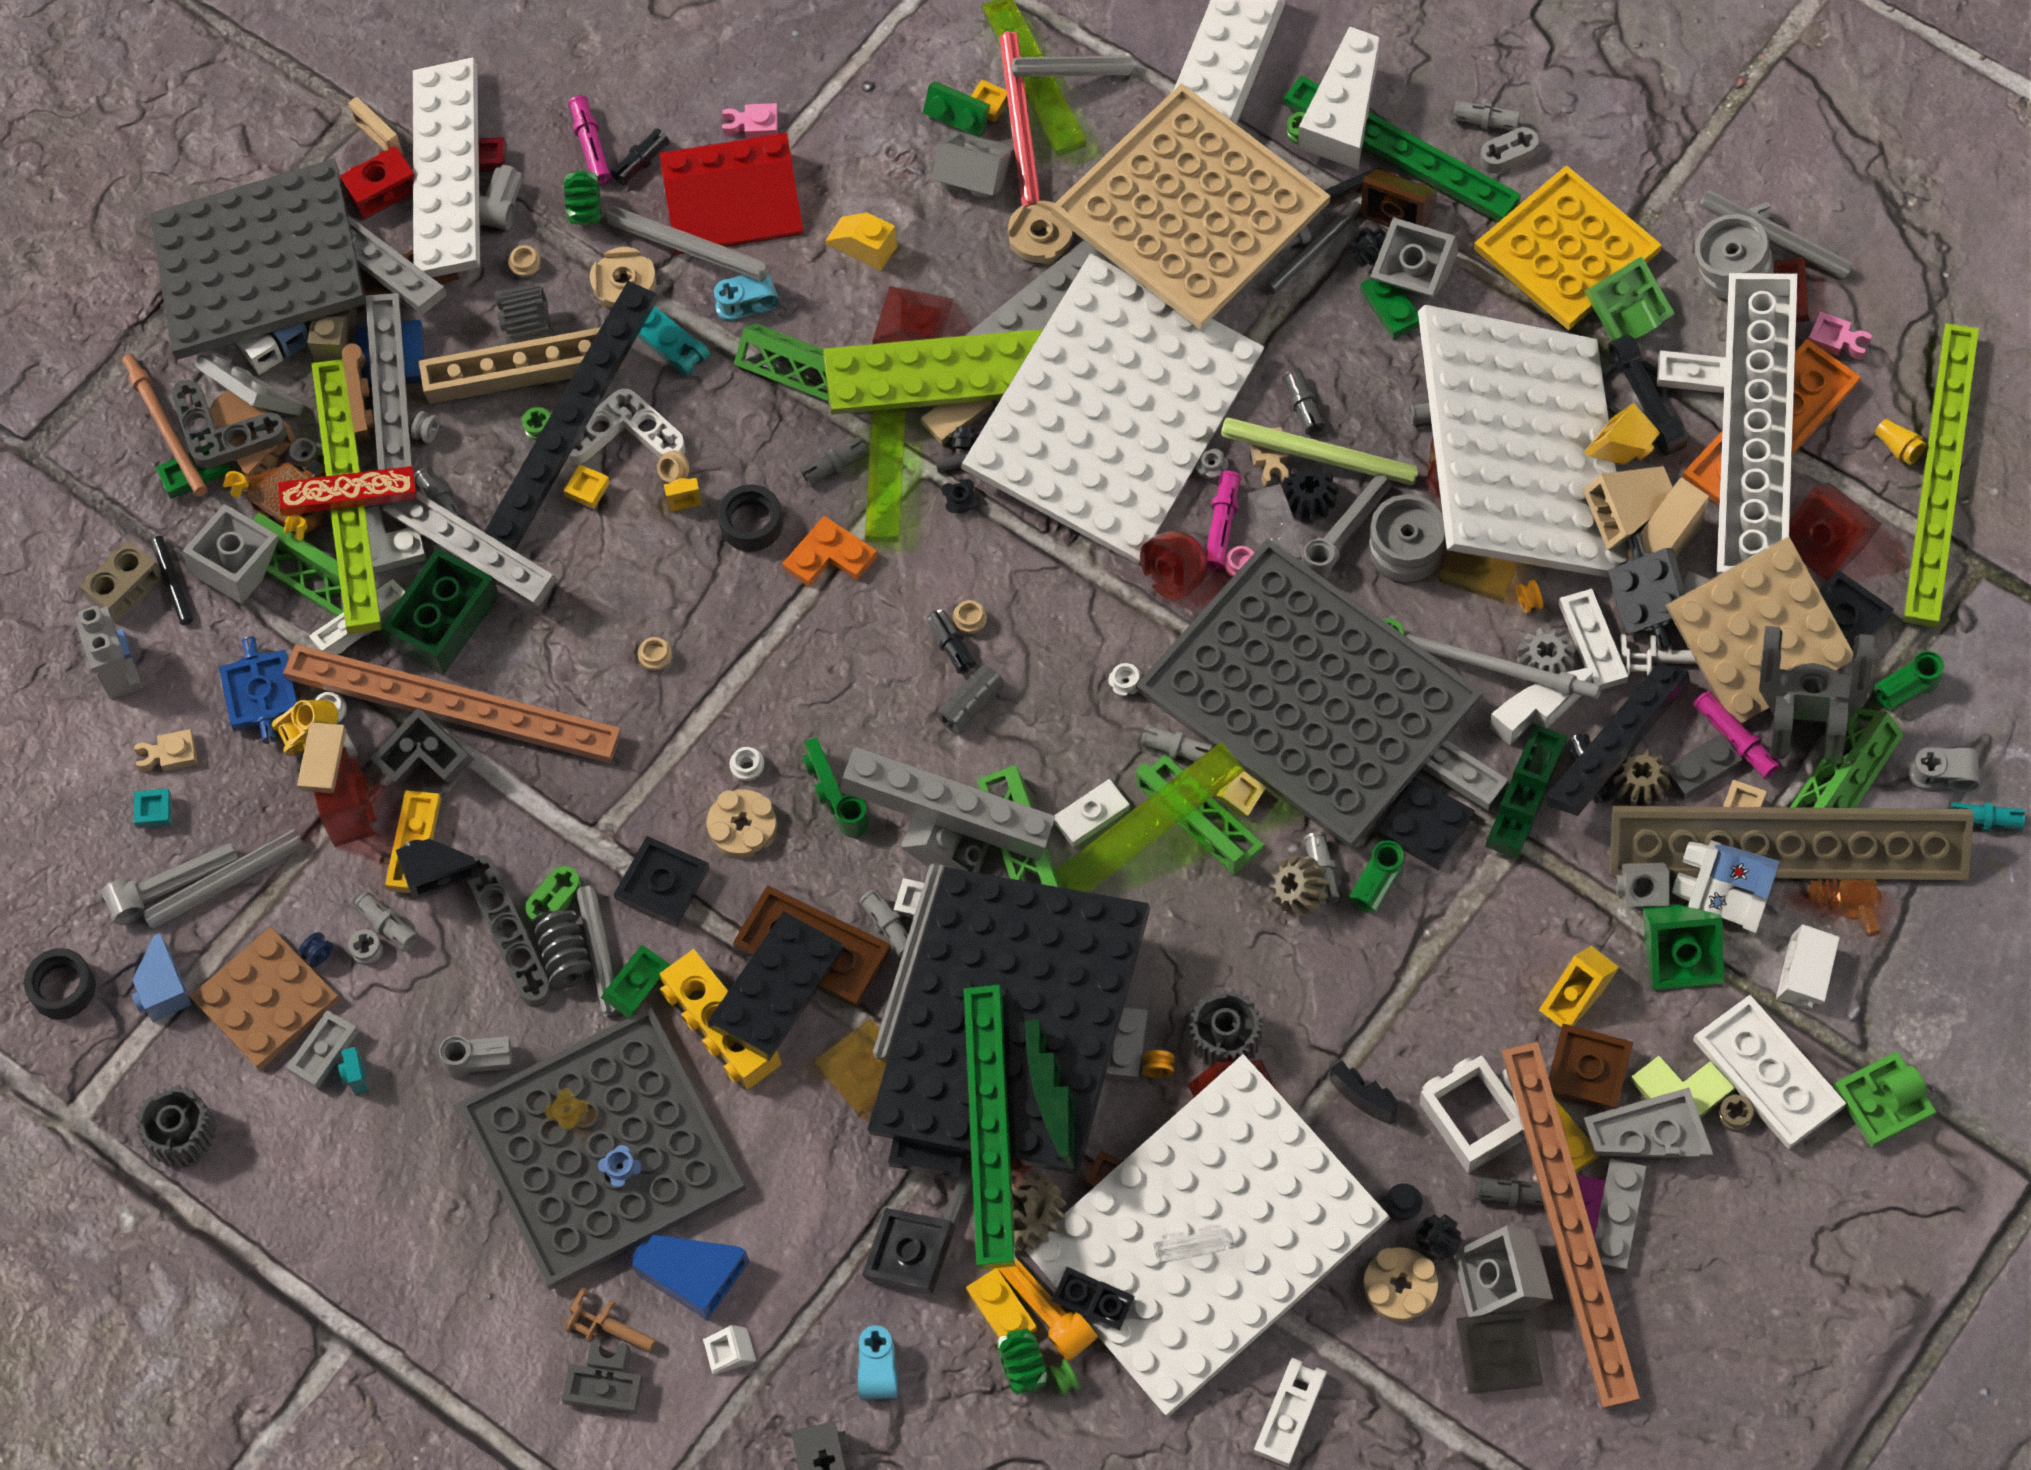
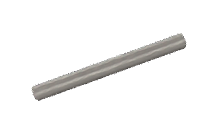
M612 206L605 215L608 224L754 279L763 281L770 273L768 263L625 209Z
M935 863L929 866L874 1046L873 1054L876 1059L888 1061L940 880L946 866Z

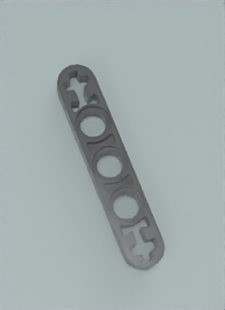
M474 856L477 869L483 867L490 885L484 887L480 877L468 880L470 888L521 999L530 1007L542 1006L551 997L552 989L495 863L487 856ZM493 894H499L504 897L503 904L497 909H489L485 906L486 899ZM506 923H513L517 926V932L510 938H502L498 935L500 927ZM526 952L531 956L530 962L521 968L513 966L512 958L514 955ZM531 974L540 991L535 996L532 992H529L530 986L526 980V977Z

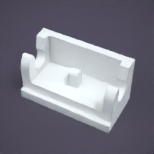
M1802 924L1790 936L1775 1000L1785 1001L1808 1009H1812L1813 1003L1823 1004L1840 937Z

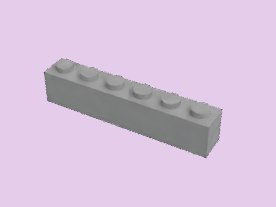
M855 746L844 772L840 788L842 793L1038 861L1041 860L1056 817Z

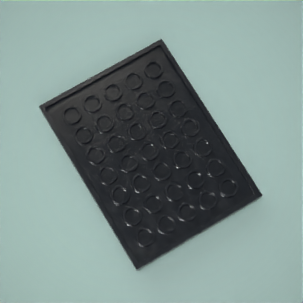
M944 867L867 1130L870 1135L971 1154L964 988L1000 985L1003 998L1011 1162L1079 1175L1150 913L1149 903ZM1040 1019L1046 1032V1053H1054L1060 1065V1087L1068 1086L1074 1098V1169H1066L1044 1124L1034 1094L1027 1059L1025 1020Z

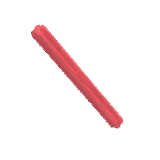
M1006 31L999 39L1022 206L1026 204L1027 208L1031 205H1036V201H1040L1024 77H1015L1011 71L1013 59L1021 57L1018 34Z

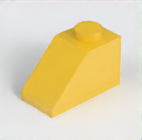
M867 212L842 216L825 240L826 245L880 271L898 247L895 226Z
M1632 403L1609 420L1584 452L1588 457L1625 465L1635 457L1638 460L1646 457L1655 448L1652 442L1660 432L1637 405Z
M1589 946L1573 957L1539 1011L1561 1028L1563 1023L1574 1026L1601 996L1619 969V966L1593 946Z

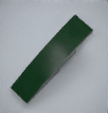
M1536 724L1534 725L1515 767L1512 780L1501 802L1498 815L1487 837L1485 847L1519 859L1567 741V735Z
M1040 1019L1025 1020L1027 1059L1034 1094L1044 1124L1066 1169H1074V1098L1068 1086L1060 1087V1065L1054 1053H1046V1032Z

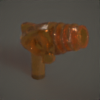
M1833 878L1831 886L1828 879L1825 880L1824 885H1822L1821 879L1810 881L1809 902H1816L1819 905L1821 899H1823V905L1826 906L1828 900H1830V907L1834 908L1837 901L1838 909L1848 911L1850 919L1862 920L1867 937L1880 934L1873 907L1880 904L1883 897L1880 890L1877 889L1875 879L1841 878L1838 886L1836 878Z

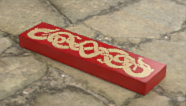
M413 466L278 482L281 516L417 499Z

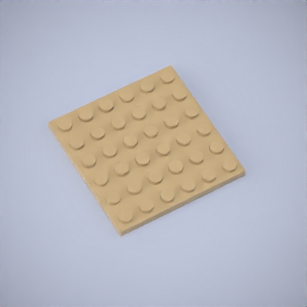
M1181 83L1051 206V214L1193 325L1201 329L1330 203V195Z

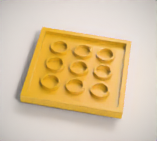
M1567 165L1474 243V250L1568 331L1594 309L1584 293L1585 290L1636 258L1642 256L1647 264L1661 252L1662 244Z

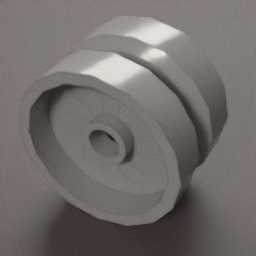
M1741 214L1721 216L1709 222L1700 231L1695 241V256L1702 280L1707 290L1716 297L1728 300L1729 273L1773 274L1774 260L1768 236L1763 226L1752 217Z
M1411 494L1393 496L1380 504L1374 512L1371 521L1369 553L1371 562L1381 574L1391 580L1407 583L1422 580L1436 570L1441 563L1445 538L1443 514L1438 507L1422 496Z

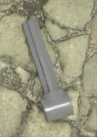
M1375 476L1324 538H1317L1306 544L1302 560L1303 564L1326 580L1330 577L1332 567L1340 559L1339 551L1390 491L1392 484L1386 476ZM1313 559H1320V560H1322V561H1324V562H1322V563H1317V562H1314V561H1312V560H1313Z
M226 844L136 885L133 880L131 881L128 878L114 880L108 883L101 893L115 924H129L143 915L144 909H146L144 903L216 872L238 860V855L232 844Z

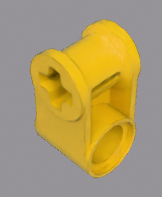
M300 700L283 715L277 717L272 722V727L280 733L285 744L283 750L286 756H294L304 752L310 722L336 724L338 711L334 703L329 700Z

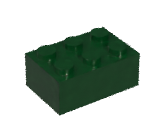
M436 548L381 625V631L387 645L444 675L500 596L494 578Z

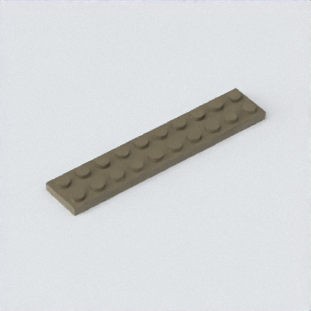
M1612 806L1609 872L1610 877H1616V875H1622V864L1665 863L1669 870V877H1677L1678 873L1698 877L1701 868L1682 862L1689 842L1709 845L1712 840L1721 843V845L1780 861L1775 878L1969 880L1974 813L1972 809Z

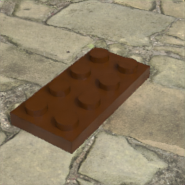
M767 885L733 942L734 949L752 957L784 911L844 944V952L818 990L858 1008L890 953L891 945Z

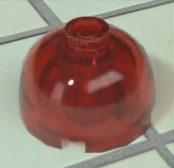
M1169 530L1150 538L1141 547L1140 562L1145 577L1151 574L1153 580L1158 583L1152 585V587L1167 599L1176 601L1193 593L1203 582L1207 574L1208 565L1204 549L1194 537L1186 532Z

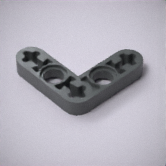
M189 380L182 381L173 389L172 398L190 453L195 463L201 468H213L277 446L283 442L287 435L282 418L278 414L271 412L216 430L206 398L199 384ZM186 394H192L195 408L189 409L186 402ZM197 418L206 420V424L202 429L196 431L189 429V425L193 420ZM269 425L274 427V432L271 434L267 433L266 427ZM251 431H256L258 439H254ZM243 434L247 436V440L243 445L237 447L230 445V440L235 435ZM205 439L210 448V454L206 456L203 455V448L200 441Z

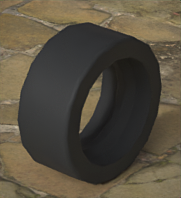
M755 484L741 485L729 491L721 500L718 508L720 530L726 542L734 548L746 552L760 551L771 546L780 536L783 528L781 505L775 494L766 487ZM748 504L762 505L769 510L770 521L763 528L754 532L736 530L731 524V516L738 508Z
M55 948L41 953L32 960L25 971L23 985L26 996L39 1013L51 1019H66L76 1016L87 1008L94 997L96 981L93 971L80 954L70 949ZM62 966L75 968L79 973L80 982L74 993L59 1001L44 999L40 992V984L44 977L53 969Z

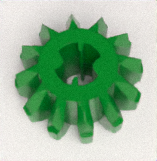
M585 170L567 173L564 178V196L569 222L581 226L599 223L602 213V202L598 176L595 172H586Z
M1028 1328L1020 1331L1017 1329L999 1337L997 1343L998 1356L1009 1388L1018 1395L1021 1393L1028 1394L1037 1391V1388L1045 1386L1048 1377L1046 1366L1033 1332Z

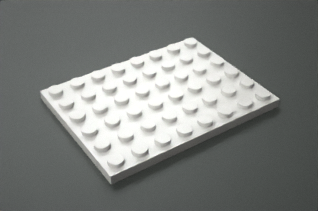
M1090 253L964 459L961 469L1128 560L1139 564L1195 469L1198 460L1204 450H1206L1263 353L1264 346L1214 319H1211L1201 329L1197 328L1128 273Z
M1424 305L1418 311L1447 550L1610 578L1609 569L1627 562L1628 550L1626 539L1613 550H1607L1583 492V489L1601 474L1616 472L1615 462L1588 457L1584 452L1609 422L1597 339Z
M1243 1054L1064 1214L1065 1218L1063 1220H1057L1055 1225L1059 1231L1057 1233L1051 1231L1047 1233L1049 1242L1044 1243L1039 1239L1036 1241V1249L1032 1250L1027 1247L1024 1250L1056 1287H1058L1066 1267H1070L1135 1296L1120 1331L1084 1315L1081 1316L1165 1416L1169 1417L1386 1223L1390 1217Z

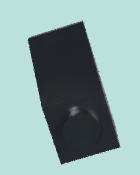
M430 838L423 841H409L402 848L396 850L413 900L480 877L473 856Z

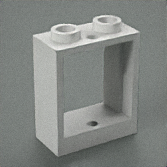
M1482 1055L1474 1060L1467 1058L1459 1062L1453 1068V1072L1444 1078L1437 1076L1429 1080L1422 1087L1423 1090L1421 1091L1419 1102L1468 1174L1525 1140L1515 1101ZM1479 1075L1510 1121L1469 1145L1437 1099Z

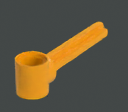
M1017 1258L1016 1266L997 1268L1050 1328L1048 1332L1049 1340L1068 1362L1073 1360L1098 1338L1091 1326L1079 1313H1066L1057 1303L1052 1302V1297Z

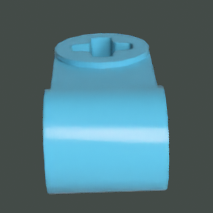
M770 274L763 281L746 275L724 279L714 289V296L717 301L715 305L716 313L724 321H736L753 314L768 312L774 309L780 301ZM725 288H727V290H728V294H726V295H725ZM731 306H734V312L731 311Z
M869 1326L863 1330L859 1337L858 1389L860 1400L898 1398L895 1347L891 1334L882 1326ZM874 1340H881L882 1345L879 1348V1352H873L871 1347L875 1344Z

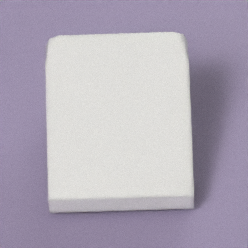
M731 1325L703 1339L712 1374L726 1372L756 1361L749 1332L745 1327Z

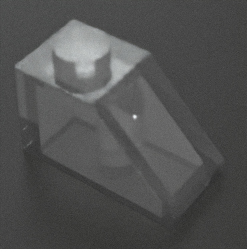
M1281 484L1248 493V514L1260 546L1268 538L1290 555L1301 560L1302 556L1292 513Z

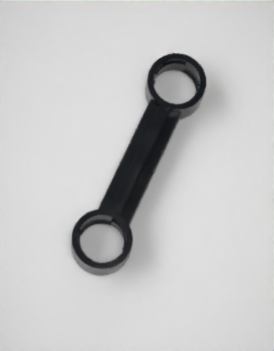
M1627 334L1608 343V350L1612 363L1620 373L1624 372L1648 419L1660 432L1655 442L1661 453L1668 456L1685 449L1687 440L1684 430L1675 417H1670L1642 365L1640 349L1635 339L1630 334Z

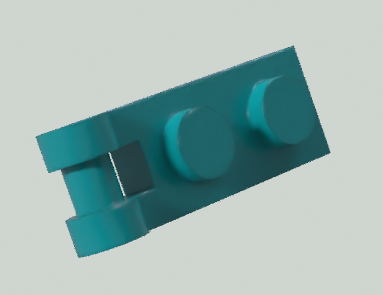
M654 306L637 336L684 376H688L694 370L693 366L699 360L703 362L711 355L709 349L701 341L695 340L656 306ZM685 350L689 351L685 356L681 355Z

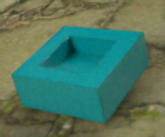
M169 788L134 791V824L136 828L171 825L172 794Z
M356 1047L341 1050L344 1063L338 1064L343 1085L349 1084L355 1095L369 1092L363 1060Z

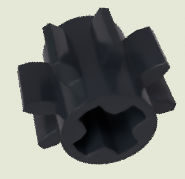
M1366 227L1354 236L1351 241V246L1353 247L1351 250L1353 253L1352 258L1362 268L1367 263L1374 268L1386 233L1380 227L1375 231Z
M1435 1214L1432 1217L1425 1218L1416 1230V1243L1422 1246L1419 1252L1432 1261L1436 1257L1443 1261L1445 1258L1455 1255L1461 1245V1232L1456 1229L1458 1222L1446 1214L1441 1218Z

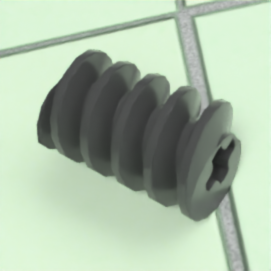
M571 910L548 911L532 920L533 925L536 926L535 934L539 938L540 950L543 951L542 958L544 963H546V972L550 976V985L556 989L571 988L578 985L585 978L583 974L592 967L590 961L583 960L587 957L588 953L585 948H579L583 945L584 939L582 936L576 935L581 929L579 924L572 923L576 920L577 915Z

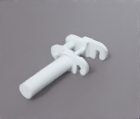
M1621 634L1620 658L1625 663L1624 667L1628 677L1630 672H1647L1648 676L1655 668V666H1652L1654 663L1697 664L1690 650L1656 649L1655 635L1650 636L1651 646L1647 653H1630V649L1627 648L1626 635ZM1630 658L1646 659V665L1630 664Z

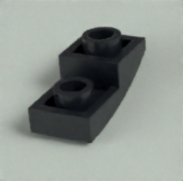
M1343 1060L1330 1068L1331 1083L1348 1101L1379 1121L1389 1125L1396 1121V1106H1398V1103L1388 1088L1382 1089L1376 1080L1363 1088L1365 1083L1361 1075L1355 1068L1349 1069Z
M1066 1267L1052 1302L1120 1331L1135 1296L1070 1267Z

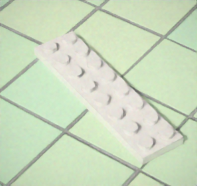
M473 57L413 70L414 265L430 277L480 267L477 64Z

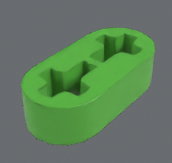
M569 866L555 868L526 902V912L531 923L538 915L535 909L538 905L540 907L547 905L549 911H565L576 899V892L581 887L578 873ZM570 878L572 886L569 888L563 886L560 889L558 881L560 879L567 881Z

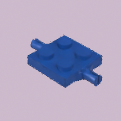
M248 636L249 642L246 637L241 640L245 657L235 663L219 666L230 725L233 731L260 726L262 742L269 744V737L272 743L277 740L272 722L293 707L298 700L294 682L286 680L283 674L289 660L286 650L269 654L258 653L256 638Z

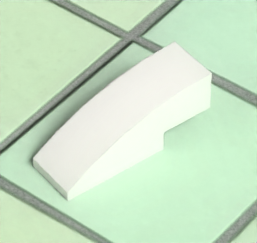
M1589 668L1566 672L1576 675L1578 680L1592 682L1593 671ZM1536 683L1516 694L1495 710L1491 715L1489 729L1511 746L1533 723L1548 729L1582 695L1556 692L1554 687Z

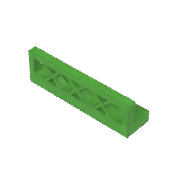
M757 323L744 327L734 365L829 401L828 391L821 389L824 386L827 387L822 348ZM749 343L760 348L765 360L756 364L745 359ZM769 351H771V352H773V353H776V354L773 355V356H771ZM780 356L788 358L794 371L787 375L779 373L773 360ZM767 363L769 368H766L762 365ZM799 363L805 364V366L800 367ZM810 367L818 369L824 383L816 387L810 385L803 371ZM797 375L799 380L792 378V376Z
M259 512L253 521L274 532L279 537L269 563L274 564V567L268 565L266 574L331 615L337 617L342 614L344 610L334 606L331 595L341 594L337 561L308 542L297 540L292 532L285 534L284 527ZM294 560L298 563L299 572L290 574L280 572V562ZM318 576L324 579L325 588L312 591L306 588L305 579Z
M1858 708L1847 721L1844 750L1853 746L1849 754L1843 756L1842 764L1827 763L1823 757L1790 807L1805 808L1807 804L1818 800L1813 808H1856L1904 736L1890 714L1885 711ZM1862 721H1869L1867 727L1856 732ZM1835 773L1829 782L1820 786L1824 778Z
M1166 755L1160 758L1152 767L1144 762L1135 770V785L1233 876L1264 849V844ZM1164 768L1175 776V786L1169 785L1159 775ZM1179 781L1185 786H1179ZM1180 794H1195L1200 799V809L1193 807ZM1204 804L1207 805L1210 809H1204ZM1204 816H1219L1225 822V831H1220ZM1228 826H1230L1234 831H1228ZM1230 839H1244L1251 848L1244 853Z
M1016 765L977 779L980 790L990 793L988 786L1007 780L1009 790L1004 798L1008 800L1013 798L1014 802L1034 808L1024 778ZM1047 845L1041 860L1034 859L1036 867L1030 865L1033 858L1026 856L1024 862L1012 858L1010 850L1000 847L1010 879L1022 881L1026 872L1029 871L1039 875L1042 884L1061 887ZM1015 866L1020 867L1018 873L1016 872Z

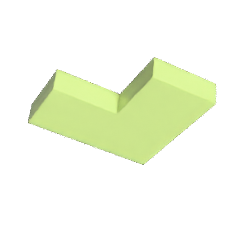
M1660 1056L1639 1070L1630 1080L1646 1099L1689 1087L1700 1118L1732 1094L1735 1089L1711 1061L1682 1082Z

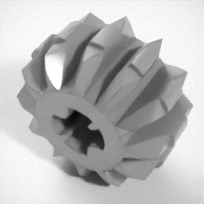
M1540 627L1536 631V636L1527 633L1524 636V643L1518 645L1517 654L1519 658H1517V663L1556 674L1572 671L1575 664L1572 658L1575 655V648L1568 645L1569 639L1567 635L1556 637L1557 631L1555 628L1550 631V634H1545Z

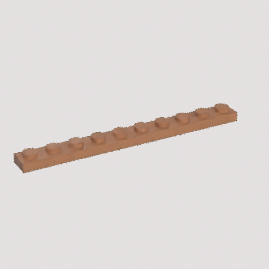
M297 644L293 648L283 673L285 679L409 712H414L419 708L432 718L610 764L621 736V729L619 727Z
M1533 1042L1502 1050L1503 1061L1601 1408L1606 1409L1638 1401L1640 1397L1539 1043Z

